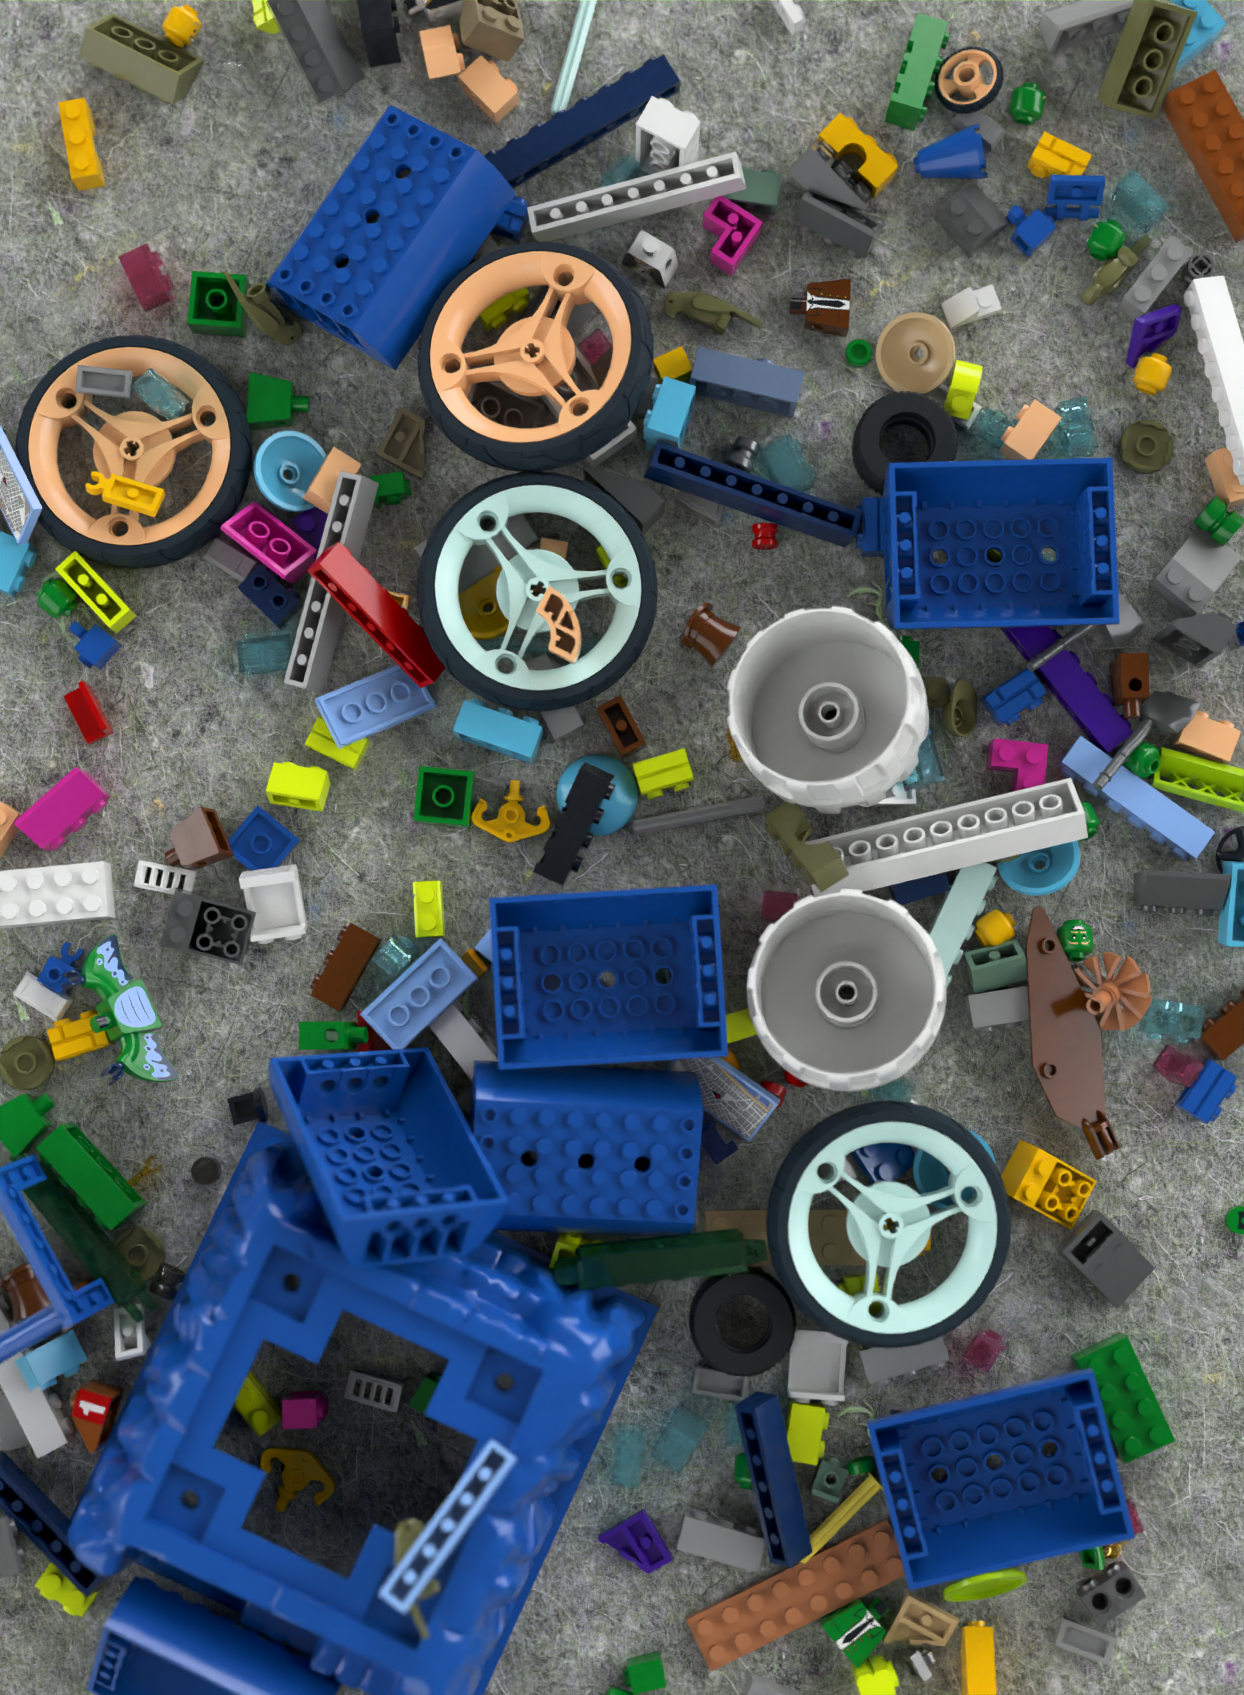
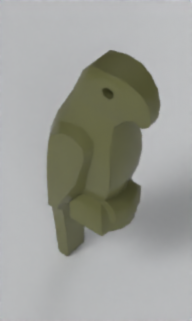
M1145 234L1130 249L1123 245L1118 250L1115 258L1106 261L1092 275V283L1080 294V299L1087 306H1092L1105 294L1111 295L1139 262L1138 257L1153 240Z
M228 270L224 271V275L236 297L260 331L286 346L298 341L302 332L300 324L296 320L290 323L285 322L281 310L271 299V290L266 284L259 282L247 289V293L244 295L239 290Z
M673 291L667 295L663 304L664 314L668 318L675 320L678 313H685L693 321L705 326H711L714 333L723 336L732 317L739 318L759 329L763 326V322L740 308L704 292Z
M415 1519L407 1520L397 1526L395 1531V1571L426 1530L421 1521ZM435 1579L430 1580L410 1608V1612L424 1639L429 1638L430 1635L419 1610L418 1601L441 1591L440 1583Z

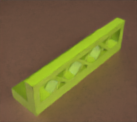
M1161 747L1160 767L1157 772L1152 774L1151 786L1153 788L1244 813V802L1240 799L1244 798V769ZM1160 776L1169 778L1172 783L1160 780ZM1187 784L1195 785L1199 790L1192 789ZM1213 791L1221 792L1226 797L1217 796Z

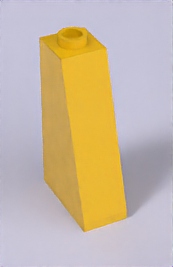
M968 1621V1627H961V1695H996L993 1627H985V1621Z

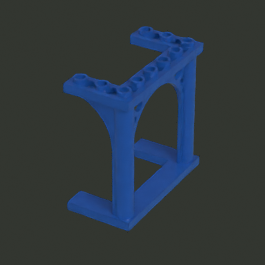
M35 1154L0 1167V1210L49 1298L51 1305L0 1334V1364L63 1327L67 1329L115 1302L102 1277L76 1291L73 1290L20 1191L38 1185L48 1179Z

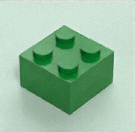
M192 271L187 324L193 334L246 337L248 314L236 297L224 273ZM230 274L241 293L246 295L247 289L251 288L247 276Z
M419 766L413 821L416 824L470 829L476 778L474 771Z

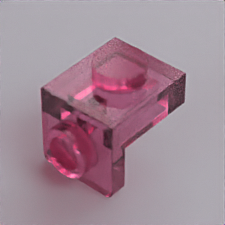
M596 329L577 346L592 366L612 345L601 329Z
M1168 1044L1165 1045L1153 1063V1067L1168 1081L1186 1087L1191 1086L1204 1066L1199 1059L1180 1054L1173 1046Z
M979 1328L963 1358L988 1373L1001 1351L1004 1352L1006 1348L1004 1342L1001 1341L1003 1336L990 1328L987 1331Z

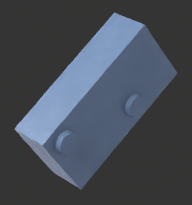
M698 347L690 385L696 386L695 395L793 418L804 372L774 365L772 361L764 358L753 360Z

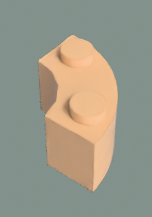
M450 25L419 31L429 80L461 74L460 70H465L463 55L456 52L457 49H460L457 32L452 33Z
M548 586L536 609L538 615L545 619L550 627L551 640L548 650L576 664L581 649V629L578 619L568 601L557 590Z

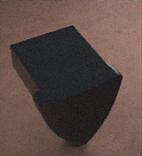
M261 1087L255 1088L254 1092L227 1098L233 1125L261 1119V1121L268 1120V1106Z

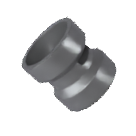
M1205 253L1193 255L1182 269L1181 277L1183 282L1189 286L1193 279L1210 277L1215 266L1213 259Z
M737 436L734 442L735 449L732 453H729L726 463L733 468L750 473L753 467L752 460L758 456L761 447L753 440Z

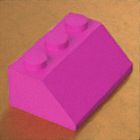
M256 501L226 521L220 528L291 584L308 572L307 570L310 568L317 553L313 546Z
M75 767L13 823L41 849L55 851L66 842L65 837L72 831L75 833L84 827L87 823L86 818L92 813L97 814L107 805L105 801L110 796L88 772Z

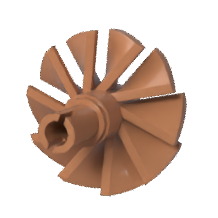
M1105 951L1102 954L1106 978L1101 974L1098 955L1091 956L1083 962L1084 966L1097 978L1098 983L1093 982L1079 967L1075 970L1074 974L1080 986L1094 990L1093 993L1084 991L1083 993L1087 1000V1009L1094 1015L1100 1030L1120 1029V1031H1125L1137 1024L1149 1009L1152 1002V996H1149V977L1147 973L1141 975L1139 967L1129 956H1126L1117 976H1113L1122 958L1115 953Z

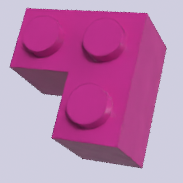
M724 196L714 198L703 214L702 227L719 237V240L711 250L710 263L732 277L761 235L763 222Z
M994 738L988 744L986 769L1013 772L1011 792L1045 784L1049 744Z

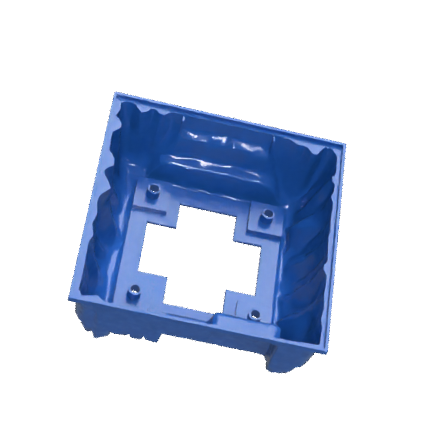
M259 1120L70 1518L72 1521L68 1532L70 1546L74 1549L77 1559L100 1576L118 1574L133 1563H136L241 1613L238 1622L255 1631H262L265 1635L278 1642L286 1641L291 1648L312 1655L310 1669L327 1676L335 1675L339 1683L354 1690L359 1688L368 1695H483L659 1307L605 1281L601 1285L550 1268L551 1256L496 1230H492L476 1248L465 1256L355 1269L347 1261L341 1250L292 1135ZM288 1274H296L299 1277V1288L293 1289L287 1285L286 1277ZM342 1310H345L449 1359V1363L425 1415L478 1440L459 1483L491 1439L518 1459L432 1577V1579L439 1581L441 1591L418 1601L419 1610L430 1635L429 1638L424 1639L410 1609L407 1613H402L379 1594L395 1572V1533L374 1524L349 1579L241 1528L265 1478L266 1472L214 1448V1444L264 1339L314 1363H318ZM501 1374H508L513 1379V1385L509 1388H502L497 1383V1377ZM188 1491L194 1492L198 1497V1503L195 1505L189 1504L185 1499V1493Z

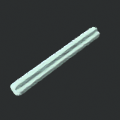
M597 0L580 1L551 106L552 115L567 109Z

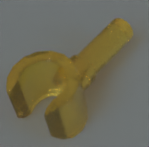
M156 1156L148 1157L145 1167L128 1181L131 1187L149 1173H157L162 1169V1164L154 1170L149 1167L150 1161L155 1159Z
M1129 1540L1103 1545V1550L1110 1548V1552L1105 1558H1119L1122 1554V1547Z

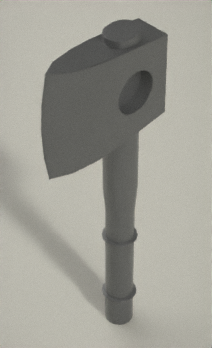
M1118 590L1119 624L1075 626L1065 636L1057 639L1055 643L1040 654H1036L1033 659L1026 663V667L1029 671L1033 672L1040 666H1044L1051 658L1062 650H1066L1069 645L1083 638L1097 627L1109 644L1116 648L1137 635L1144 627L1143 622L1130 604L1128 597Z
M1154 691L1141 706V718H1138L1141 723L1129 736L1120 751L1116 752L1115 757L1106 768L1099 773L1098 778L1092 784L1093 787L1101 791L1153 728L1177 734L1193 719L1201 704L1170 691Z

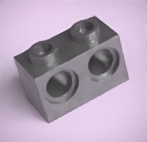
M1123 1561L1107 1565L1103 1570L1104 1573L1096 1578L1090 1577L1080 1584L1081 1588L1076 1590V1593L1099 1627L1147 1597L1133 1573ZM1127 1578V1585L1123 1589L1115 1588L1118 1579ZM1097 1593H1103V1601L1098 1605H1093V1596Z

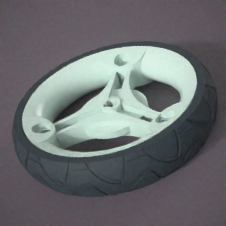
M544 471L519 472L498 477L476 487L459 499L443 515L432 531L421 557L417 579V602L420 620L432 650L444 667L462 685L475 694L505 707L527 711H551L581 704L598 696L620 680L632 667L648 641L654 624L658 598L656 570L649 546L642 532L624 508L611 496L586 481L565 474ZM534 512L550 513L568 518L584 527L599 541L611 562L607 570L576 571L573 570L564 558L556 553L541 549L526 550L507 530L508 518L518 514ZM485 519H490L496 526L491 531H484L480 527V523ZM501 534L517 554L509 561L493 542ZM486 544L502 569L497 581L496 596L501 612L509 621L500 649L486 651L482 648L468 630L460 610L458 596L459 577L463 562L473 545ZM621 575L626 579L627 585L623 588H618L613 584L612 578ZM604 578V589L579 591L578 581ZM538 585L542 586V592H546L548 586L554 588L568 601L573 611L578 602L597 597L608 596L615 605L614 615L606 633L593 649L577 660L576 664L570 663L549 670H529L522 660L535 634L550 631L547 621L536 612L544 594H539L538 597L533 596L534 591H530L531 588L536 589ZM515 627L527 631L518 655L506 650ZM503 660H508L513 664L514 669L512 672L504 674L499 671L498 664Z
M876 1101L852 1106L827 1117L804 1134L793 1146L777 1172L771 1189L766 1217L767 1242L772 1264L781 1285L798 1309L825 1331L852 1343L870 1347L902 1348L932 1341L949 1333L971 1317L985 1302L994 1289L1002 1273V1267L1006 1262L1010 1245L1011 1213L1006 1189L995 1163L978 1139L961 1124L947 1115L923 1105L902 1101ZM900 1143L910 1145L931 1154L950 1171L948 1186L923 1194H918L907 1185L894 1181H882L865 1186L843 1171L845 1166L844 1156L872 1144ZM824 1163L829 1164V1174L826 1177H819L817 1174L818 1167ZM841 1176L860 1191L852 1202L833 1187ZM966 1187H971L973 1191L971 1198L965 1201L962 1200V1190ZM826 1190L833 1193L848 1210L846 1230L849 1241L856 1252L866 1260L864 1289L851 1296L836 1287L824 1274L815 1259L809 1240L808 1217L813 1195L825 1192ZM950 1195L953 1202L952 1205L931 1213L929 1212L926 1204ZM961 1211L968 1215L969 1225L965 1248L957 1266L949 1277L926 1296L908 1303L896 1305L891 1300V1295L899 1266L910 1262L922 1252L928 1242L931 1226ZM887 1218L894 1221V1224H891L893 1227L889 1230L883 1227V1224H887L884 1222ZM877 1265L886 1267L882 1293L873 1291ZM873 1302H880V1311L876 1314H870L869 1306Z

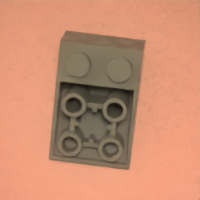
M463 0L460 17L462 43L509 62L525 40L517 0Z

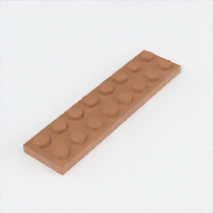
M884 1518L818 1551L806 1564L798 1562L791 1568L786 1567L687 1616V1623L710 1671L712 1672L905 1576L896 1536L887 1518Z

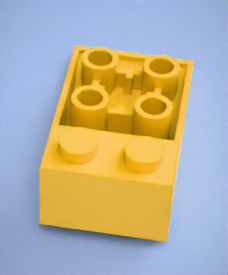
M1021 1139L1001 1175L1007 1196L1070 1230L1073 1229L1097 1182L1042 1149Z

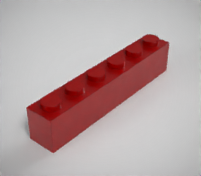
M340 542L326 548L307 570L420 688L434 683L446 669L432 650L423 627L418 625L409 616L407 610L390 596L389 591L381 586L371 576L370 571L362 566L352 556L351 551Z

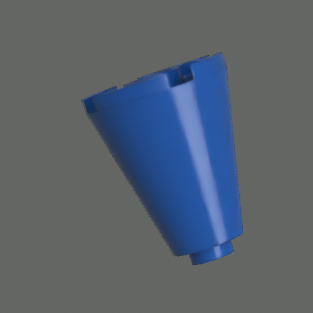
M979 123L973 124L918 150V157H913L915 173H921L922 178H988L987 171L981 172V169L986 168L981 133L975 134V131H980Z

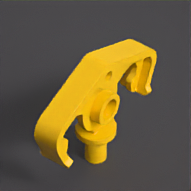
M510 780L509 793L503 797V800L508 801V803L499 809L497 819L490 821L482 819V813L487 811L488 807L487 802L481 798L471 816L475 826L507 843L538 836L548 832L550 829V820L545 805L537 810V816L541 819V823L538 826L525 822V811L518 804V802L524 801L520 795L521 781Z
M272 1446L262 1453L260 1470L266 1472V1474L272 1469L270 1460L273 1457H277L285 1465L282 1474L284 1486L280 1485L278 1488L280 1496L274 1506L276 1510L284 1512L289 1501L298 1497L295 1491L304 1489L310 1480L321 1481L325 1485L324 1490L317 1492L314 1497L317 1506L323 1503L335 1491L336 1482L310 1450Z

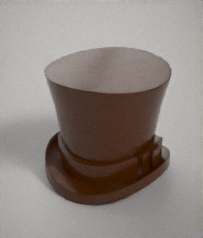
M705 603L699 606L691 615L680 637L679 646L682 648L686 646L690 650L693 647L713 668L724 656L741 627L715 616V613L711 611L713 605Z
M30 1263L15 1268L0 1280V1287L2 1286L5 1293H9L14 1321L34 1315L51 1305Z

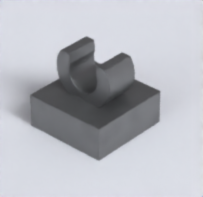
M907 1648L898 1654L912 1680L925 1682L932 1677L928 1666L937 1661L932 1650L926 1651V1649L918 1651Z

